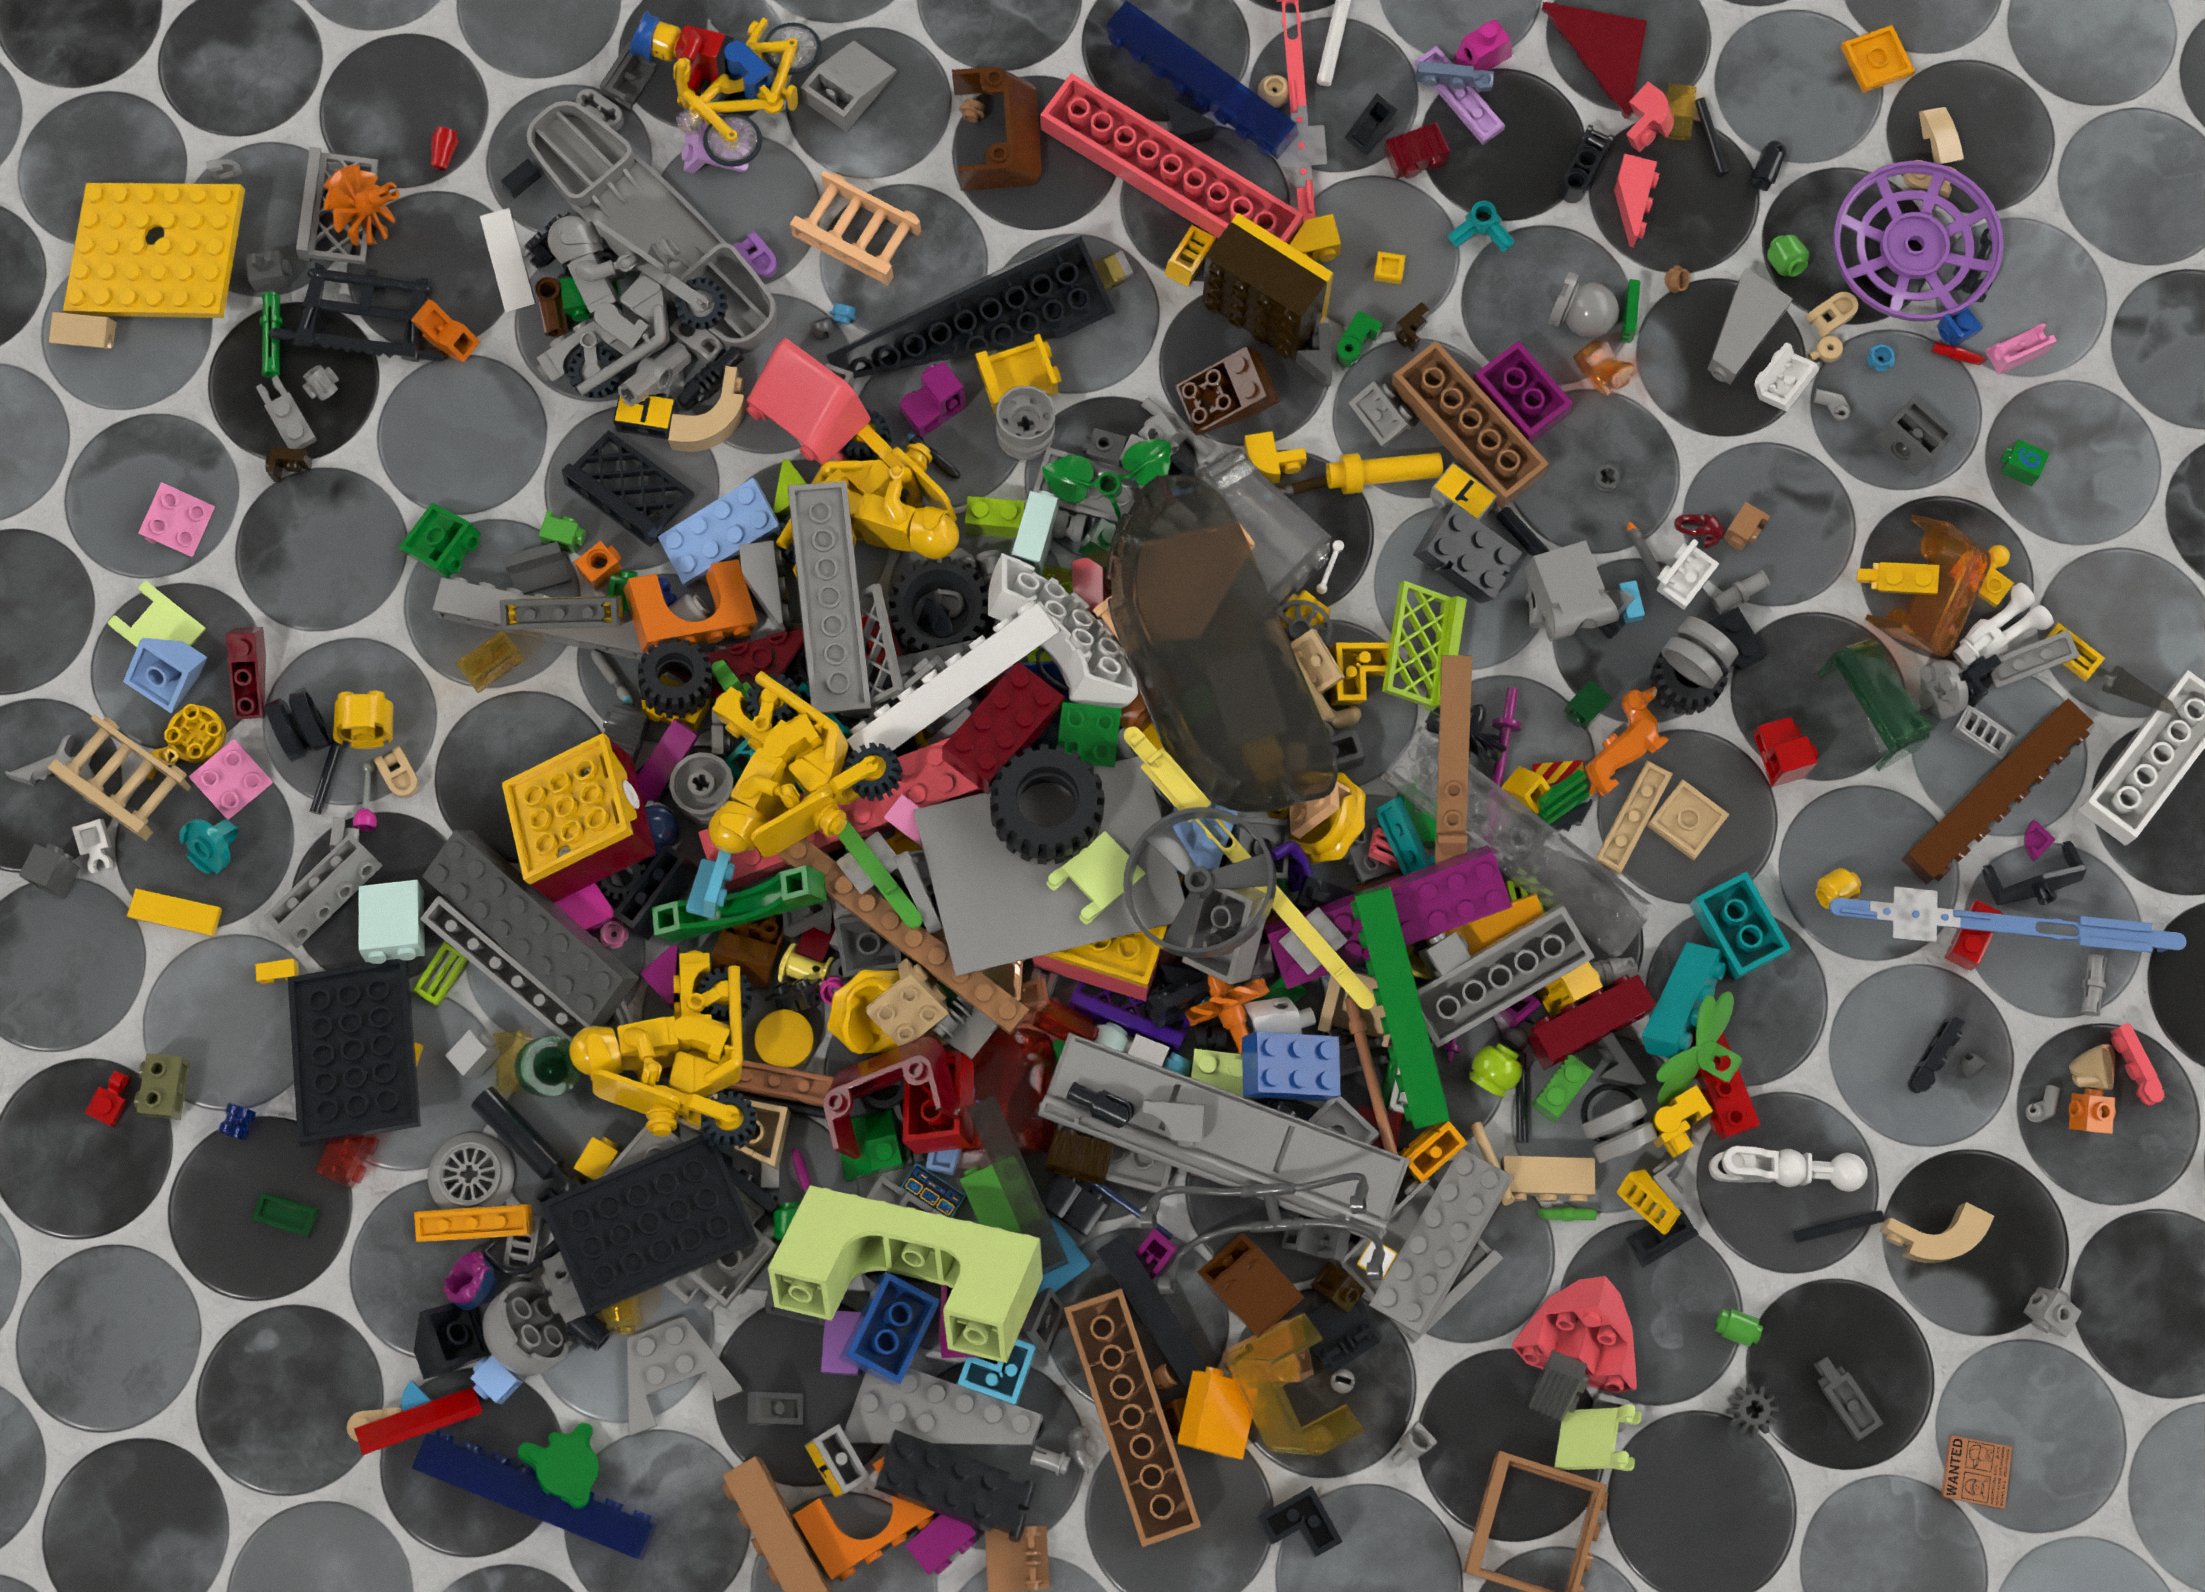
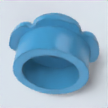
M834 303L833 310L829 311V314L834 316V322L849 325L850 320L856 319L854 316L856 308Z
M1884 344L1874 346L1869 350L1867 363L1870 367H1874L1876 371L1884 372L1888 367L1891 368L1894 365V352L1891 347Z

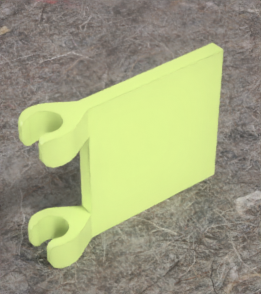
M144 581L139 586V590L152 600L153 603L133 626L129 627L115 615L108 621V625L136 647L142 638L183 641L192 646L206 630L203 625L147 581Z
M1104 831L1093 840L1088 848L1085 847L1080 851V854L1074 856L1062 867L1052 872L1046 884L1051 890L1055 891L1070 878L1092 901V903L1081 910V915L1079 916L1080 921L1088 925L1104 909L1124 894V872L1129 855ZM1138 865L1134 872L1132 886L1146 874Z
M1626 1404L1619 1408L1574 1410L1573 1413L1567 1411L1561 1422L1554 1468L1559 1470L1613 1468L1632 1471L1635 1459L1629 1457V1453L1626 1451L1615 1452L1619 1422L1639 1424L1642 1413L1636 1411L1635 1406L1632 1404Z

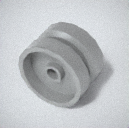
M1687 616L1677 629L1679 637H1671L1661 652L1668 663L1687 679L1702 687L1713 689L1723 676L1721 668L1730 667L1739 655L1738 650L1715 627L1696 617Z
M698 752L686 756L676 764L670 776L669 788L674 802L686 818L695 823L709 824L710 819L727 801H733L730 796L736 785V780L730 767L722 758L712 753Z
M1642 1098L1633 1100L1581 1124L1587 1139L1593 1140L1605 1134L1608 1138L1596 1144L1592 1149L1598 1164L1615 1157L1620 1158L1641 1149L1642 1145L1659 1137L1653 1122H1644L1635 1127L1632 1122L1644 1117L1648 1112Z

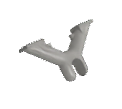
M64 736L56 754L14 771H6V776L11 780H17L32 786L36 785L39 779L46 781L48 775L53 774L48 767L55 759L65 765L67 761L71 763L75 758L70 757L74 736ZM92 757L80 769L82 773L79 776L85 781L95 777L89 766ZM83 797L84 800H86L89 804H93L92 802H90L89 800H87L85 797Z

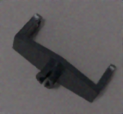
M2068 840L2063 842L2064 845L2062 846L2064 858L2070 868L2044 873L2003 888L1992 865H1984V869H1982L1983 878L1996 905L2034 897L2037 898L2040 905H2045L2044 899L2049 904L2057 898L2056 893H2054L2055 890L2082 881L2087 869L2074 844Z

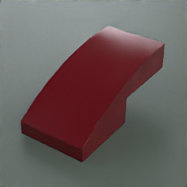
M833 911L830 933L827 934L814 927L803 932L795 951L796 954L821 963L825 962L831 947L829 943L836 929Z

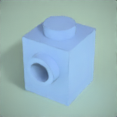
M492 1355L489 1358H482L473 1368L475 1373L470 1377L476 1383L473 1389L483 1399L487 1400L490 1397L495 1403L501 1405L523 1383L514 1372L503 1367Z

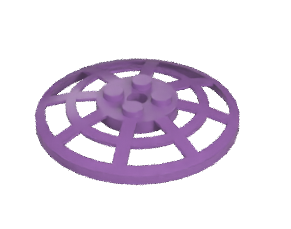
M1906 161L1879 168L1865 176L1852 188L1836 216L1833 229V249L1842 277L1863 302L1893 318L1927 322L1941 320L1946 314L1950 316L1956 315L1974 304L1985 293L1993 282L2001 264L2003 232L2000 219L1993 204L1984 191L1971 179L1941 164L1927 161ZM1908 173L1932 176L1927 192L1907 190L1892 193L1887 178ZM1943 180L1963 190L1975 201L1979 209L1963 216L1952 203L1938 196ZM1876 183L1882 199L1868 210L1862 221L1860 222L1846 215L1856 198L1868 187ZM1920 200L1923 201L1920 212L1902 214L1897 202ZM1934 205L1946 211L1955 222L1944 227L1937 219L1931 216ZM1886 207L1892 221L1885 231L1869 226L1875 215ZM1984 218L1989 226L1992 239L1990 261L1973 258L1974 239L1970 226ZM1842 226L1857 232L1856 250L1860 264L1848 269L1844 264L1841 252ZM1959 232L1962 233L1964 239V256L1949 253V237ZM1865 236L1880 242L1882 256L1868 261L1865 252ZM1916 240L1920 242L1922 250H1911L1908 246V241ZM1944 263L1961 267L1955 277L1946 285H1943L1936 275V272ZM1888 266L1890 270L1899 275L1895 288L1882 281L1874 271ZM1969 269L1987 272L1976 291L1962 303L1957 304L1949 294L1950 291L1962 282ZM1867 275L1878 288L1892 295L1890 307H1886L1869 297L1853 279ZM1925 278L1933 290L1924 293L1906 292L1910 279ZM1938 298L1947 309L1940 313L1927 315L1900 312L1903 300L1925 301Z

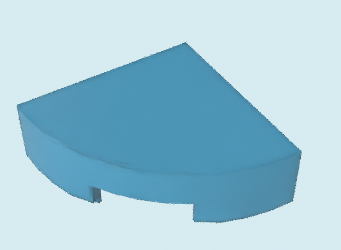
M412 1380L408 1383L402 1395V1411L432 1401Z

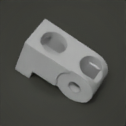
M680 317L669 328L670 339L675 343L683 344L690 353L692 352L705 364L711 363L724 348L722 343L707 329L699 330L685 324Z

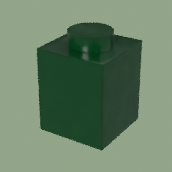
M1590 680L1571 699L1564 712L1567 714V719L1574 726H1581L1586 730L1609 706L1613 698L1593 680Z

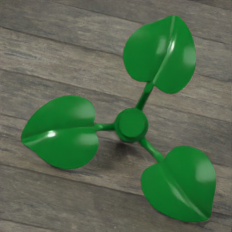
M1160 439L1136 443L1125 452L1122 458L1123 467L1130 472L1128 475L1119 474L1117 476L1112 472H1105L1093 483H1090L1094 477L1093 467L1086 458L1079 455L1062 457L1052 463L1043 465L1042 470L1049 488L1057 497L1068 503L1082 502L1087 497L1088 488L1097 487L1103 497L1110 499L1118 519L1116 524L1119 526V529L1129 535L1140 538L1142 541H1147L1146 530L1140 521L1136 519L1123 521L1116 498L1122 492L1121 482L1130 480L1133 477L1143 487H1154L1162 483L1170 470L1171 444L1169 441Z

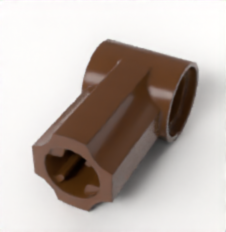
M552 277L541 278L535 285V293L539 301L545 336L559 337L565 335L570 330L563 307L561 287L558 281ZM547 290H556L553 296L544 297Z

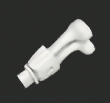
M2018 583L2011 590L2009 604L1991 619H1980L1970 629L1965 638L1960 641V646L1952 651L1953 656L1963 668L1967 669L1973 661L1983 655L1987 659L1994 654L2000 656L2007 652L2008 644L2028 630L2048 629L2054 624L2053 617L2044 606L2037 605L2021 620L2002 632L2000 628L2017 614L2031 607L2035 602V597L2029 587L2024 583Z

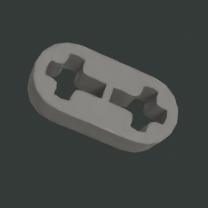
M585 89L578 93L576 103L596 115L615 131H618L623 126L624 118L621 109L616 104L592 89ZM593 100L597 108L589 104L585 107L584 101L590 102ZM603 113L607 114L608 116L615 115L616 120L613 121L610 119L606 121L605 115Z

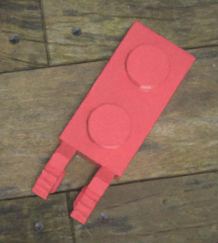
M2126 1023L2111 1030L2112 1045L2118 1053L2122 1054L2127 1063L2125 1064V1069L2128 1076L2132 1080H2136L2138 1084L2136 1094L2141 1099L2142 1104L2151 1106L2163 1101V1098H2165L2164 1090H2162L2163 1087L2131 1024Z

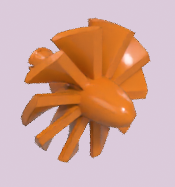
M350 165L334 171L335 173L324 184V187L328 190L324 208L325 210H333L334 229L339 233L348 222H353L347 233L352 244L355 246L359 245L360 224L366 234V243L369 246L377 244L372 235L371 224L379 230L383 240L387 239L388 230L381 224L376 213L385 217L392 224L395 223L393 214L384 204L399 197V190L392 193L389 192V190L397 186L392 182H388L381 187L376 185L375 182L379 177L371 172L360 170V165Z
M1208 974L1210 1001L1196 1005L1184 1013L1189 1020L1190 1026L1200 1022L1204 1023L1219 1016L1223 1027L1226 1030H1230L1238 1048V1053L1242 1054V1037L1251 1034L1246 1024L1248 1015L1243 1004L1265 996L1270 992L1264 978L1257 979L1242 987L1238 986L1235 988L1233 984H1228Z

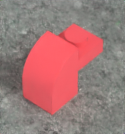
M1647 82L1629 101L1634 114L1640 119L1626 135L1631 146L1639 153L1645 146H1649L1654 141L1658 132L1667 138L1674 124V115L1665 94L1650 82Z

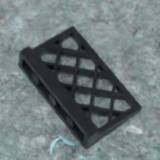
M609 430L574 465L568 463L562 469L564 483L567 487L649 547L658 540L657 534L695 497L692 490ZM610 441L618 447L619 454L602 455V448ZM635 459L640 463V469L623 471V460ZM619 461L620 471L603 472V462ZM599 462L600 473L587 474L582 470L587 463ZM657 475L661 478V485L645 486L644 476ZM625 477H641V487H624ZM620 478L621 488H606L604 486V479ZM679 491L683 496L678 501L666 502L665 492ZM662 492L663 502L646 504L645 493ZM642 494V504H628L625 501V495ZM663 509L664 515L657 523L647 518L648 510Z

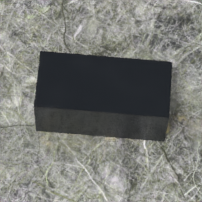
M527 158L504 177L501 183L503 188L515 199L542 176L539 169Z

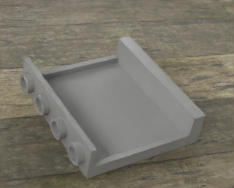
M1428 1179L1423 1183L1415 1180L1404 1191L1407 1197L1400 1204L1396 1200L1394 1202L1385 1229L1387 1234L1382 1237L1381 1241L1383 1245L1398 1254L1435 1192L1428 1184L1430 1182ZM1363 1238L1357 1245L1352 1241L1349 1243V1249L1345 1254L1344 1262L1339 1261L1338 1265L1365 1289V1294L1372 1300L1383 1280L1369 1281L1367 1272L1356 1265L1370 1241ZM1480 1238L1425 1333L1503 1259L1495 1249L1492 1251ZM1389 1318L1413 1344L1422 1337Z

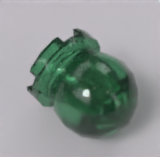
M549 1036L526 1043L518 1052L514 1064L515 1077L519 1085L529 1094L538 1097L561 1095L573 1089L580 1080L582 1072L571 1061L569 1055L571 1042L559 1036Z

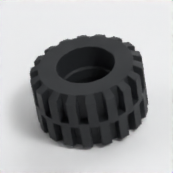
M671 638L669 643H666L664 639L659 641L658 647L651 645L648 648V654L643 653L641 663L638 664V685L641 699L645 700V704L649 709L654 707L655 714L661 716L662 713H666V718L673 719V715H679V719L685 718V713L689 712L691 716L697 713V706L702 709L706 705V699L710 698L712 688L711 663L708 662V656L705 651L701 653L700 647L697 644L690 646V641L683 639L682 643L677 642V638ZM671 670L683 671L691 677L688 683L680 687L666 686L659 681V678Z
M1660 652L1651 671L1650 679H1653L1651 687L1655 686L1657 688L1656 699L1658 701L1663 699L1665 701L1663 705L1665 708L1669 709L1672 706L1675 708L1674 713L1680 714L1682 710H1686V715H1693L1695 710L1701 713L1707 707L1710 708L1719 698L1727 684L1728 678L1726 676L1729 673V668H1721L1723 676L1713 689L1702 686L1690 688L1677 680L1674 668L1663 657L1662 652Z

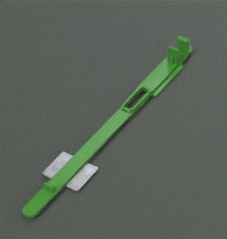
M723 660L712 664V675L725 692L732 686L737 691H740L745 699L749 697L747 691L749 688H753L747 681L742 684ZM748 713L749 720L753 721V717ZM847 820L846 827L837 836L849 852L836 861V863L860 894L876 885L907 927L911 929L918 928L923 922L922 915L890 875L891 872L898 868L894 856H896L895 852L878 831L864 841Z

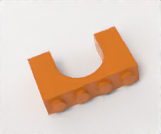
M739 559L714 563L709 567L706 579L714 602V614L710 618L698 622L683 620L669 610L665 603L657 574L629 578L624 587V594L642 653L648 652V648L651 645L658 647L659 641L664 639L666 643L671 642V638H677V642L681 643L683 639L690 641V646L704 641L712 644L726 637L734 636V638L739 639L750 635L758 621L742 574Z
M884 1457L872 1464L878 1475ZM891 1496L893 1511L887 1527L877 1536L864 1540L854 1539L846 1535L839 1528L821 1498L796 1512L793 1516L830 1579L839 1578L842 1582L857 1572L854 1568L856 1565L864 1560L868 1565L883 1555L881 1549L890 1543L894 1548L910 1538L907 1534L909 1531L917 1526L920 1531L935 1520L934 1515L937 1513Z

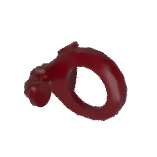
M1687 514L1678 516L1674 520V528L1682 534L1690 536L1713 534L1712 537H1706L1705 548L1718 544L1725 534L1723 524H1720L1718 518L1713 514L1711 516L1709 514L1704 516ZM1694 523L1702 527H1698L1696 530H1688L1683 528L1682 525Z

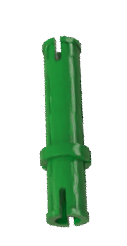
M266 292L262 294L263 316L260 317V325L262 326V376L273 378L280 376V340L271 338L270 330L280 328L283 325V319L280 317V294Z

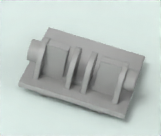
M958 995L956 999L960 1004L953 1000L951 1003L956 1009L953 1011L948 1008L950 1016L946 1015L936 1023L933 1031L937 1037L972 1059L997 1029L998 1025Z

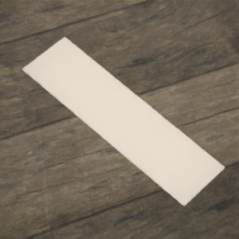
M507 208L480 216L505 312L534 305L535 302L510 209Z

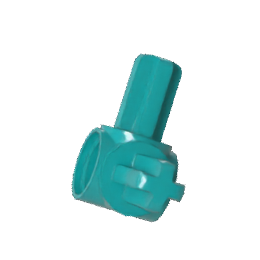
M1488 201L1476 203L1472 207L1471 212L1465 216L1466 221L1447 236L1450 243L1456 248L1460 247L1476 233L1479 236L1481 234L1483 236L1488 235L1502 252L1509 250L1515 243L1513 238L1500 224L1502 219L1496 213L1494 205ZM1486 212L1491 218L1486 222H1481L1476 216Z

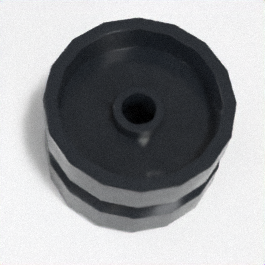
M305 688L289 694L291 709L281 698L265 704V710L271 727L284 753L291 762L307 755L306 742L316 752L331 745L322 715Z

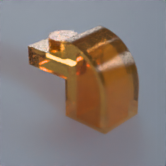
M1593 340L1573 356L1585 378L1596 390L1604 395H1609L1615 389L1624 387L1630 382L1629 378L1637 373L1632 363L1617 360L1608 342Z

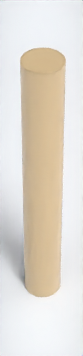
M1476 1122L1472 1124L1471 1130L1484 1160L1501 1169L1482 1123ZM1509 1187L1501 1199L1503 1205H1510L1515 1201Z

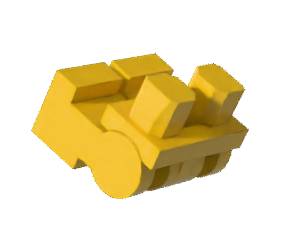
M1697 1085L1675 1097L1667 1106L1660 1108L1648 1120V1122H1653L1659 1134V1137L1653 1140L1655 1146L1658 1149L1664 1145L1672 1159L1694 1146L1685 1133L1691 1128L1686 1119L1690 1118L1694 1124L1713 1111Z

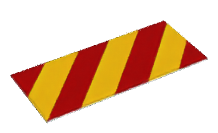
M1583 760L1532 764L1533 772L1542 775L1548 784L1560 783L1577 770L1584 772Z

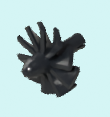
M1483 704L1473 705L1470 710L1469 758L1472 752L1487 764L1492 762L1490 758L1500 762L1502 753L1506 751L1507 747L1496 742L1500 741L1501 738L1499 736L1482 732L1486 722V708ZM1439 707L1433 711L1431 710L1425 720L1427 730L1439 734ZM1438 769L1434 773L1436 779H1438Z

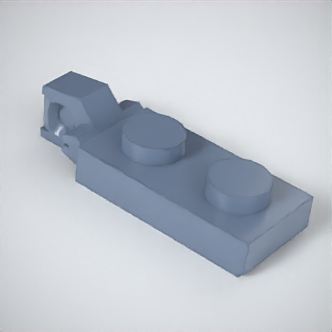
M1420 61L1416 71L1415 82H1422L1425 86L1449 85V87L1454 89H1463L1468 86L1475 88L1477 92L1491 91L1494 71L1474 70V66Z

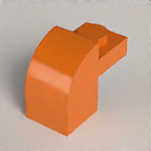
M430 299L425 302L411 320L424 333L422 336L459 362L464 363L480 343L477 337L464 324L452 320Z

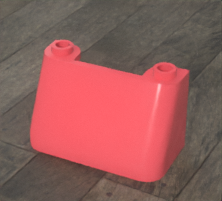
M783 338L774 348L746 400L748 405L746 410L756 421L759 419L763 421L771 419L798 440L802 446L799 450L810 462L816 460L821 465L838 453L871 420L858 395L846 381L787 338Z

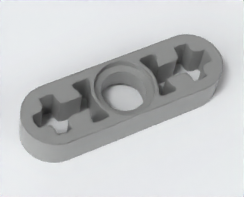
M905 851L894 856L897 867L916 908L923 917V923L928 933L933 934L942 930L943 926L940 916L910 852Z

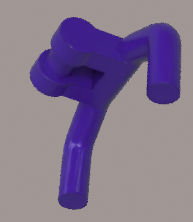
M1287 841L1271 850L1270 854L1273 861H1277L1289 853L1294 857V859H1289L1288 877L1290 880L1288 885L1291 892L1300 891L1304 876L1314 877L1309 860L1299 844L1295 841Z

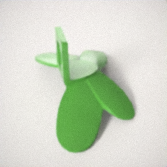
M1724 992L1717 1002H1715L1714 997L1711 995L1703 999L1697 1017L1696 1046L1673 1056L1658 1070L1656 1074L1657 1080L1665 1082L1657 1097V1102L1660 1105H1668L1671 1100L1682 1094L1694 1079L1699 1068L1725 1082H1729L1743 1061L1741 1056L1716 1043L1732 1015L1734 998L1731 992ZM1716 1056L1719 1058L1728 1056L1731 1059V1065L1725 1071H1718L1713 1060Z

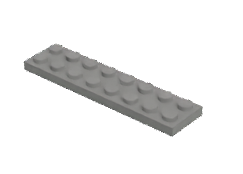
M846 481L788 485L810 704L823 714L871 710Z

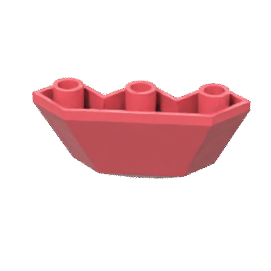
M1606 1276L1579 1279L1549 1297L1512 1343V1347L1527 1364L1543 1369L1551 1351L1554 1350L1587 1364L1585 1374L1589 1376L1588 1386L1608 1393L1636 1390L1637 1379L1633 1328L1621 1294Z

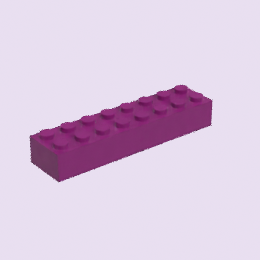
M1488 845L1371 887L1375 888L1390 884L1406 946L1512 907L1494 852ZM1355 894L1327 903V905L1319 906L1321 911L1347 939V942L1336 953L1348 967L1371 959L1368 947L1362 948L1358 931L1363 930L1361 919H1354L1350 902L1356 901ZM1316 908L1305 911L1302 915L1306 918ZM1283 920L1264 927L1287 989L1330 974L1321 964L1308 975L1280 944L1279 940L1291 931Z

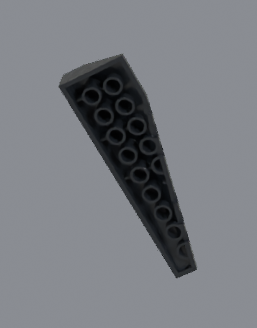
M1076 233L902 316L826 356L831 365L853 372L854 378L874 375L875 373L929 364L935 361L975 355L983 351L988 352L1001 348H1010L1033 342L1034 335L1040 334L1042 340L1065 337L1114 314L1115 311L1082 236Z

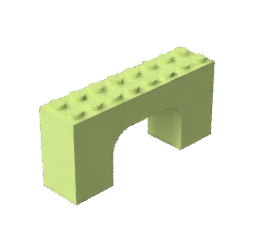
M811 1185L768 1267L775 1307L832 1321L850 1283L858 1276L867 1272L887 1271L949 1286L953 1289L943 1309L948 1349L1007 1363L1043 1279L1040 1238Z

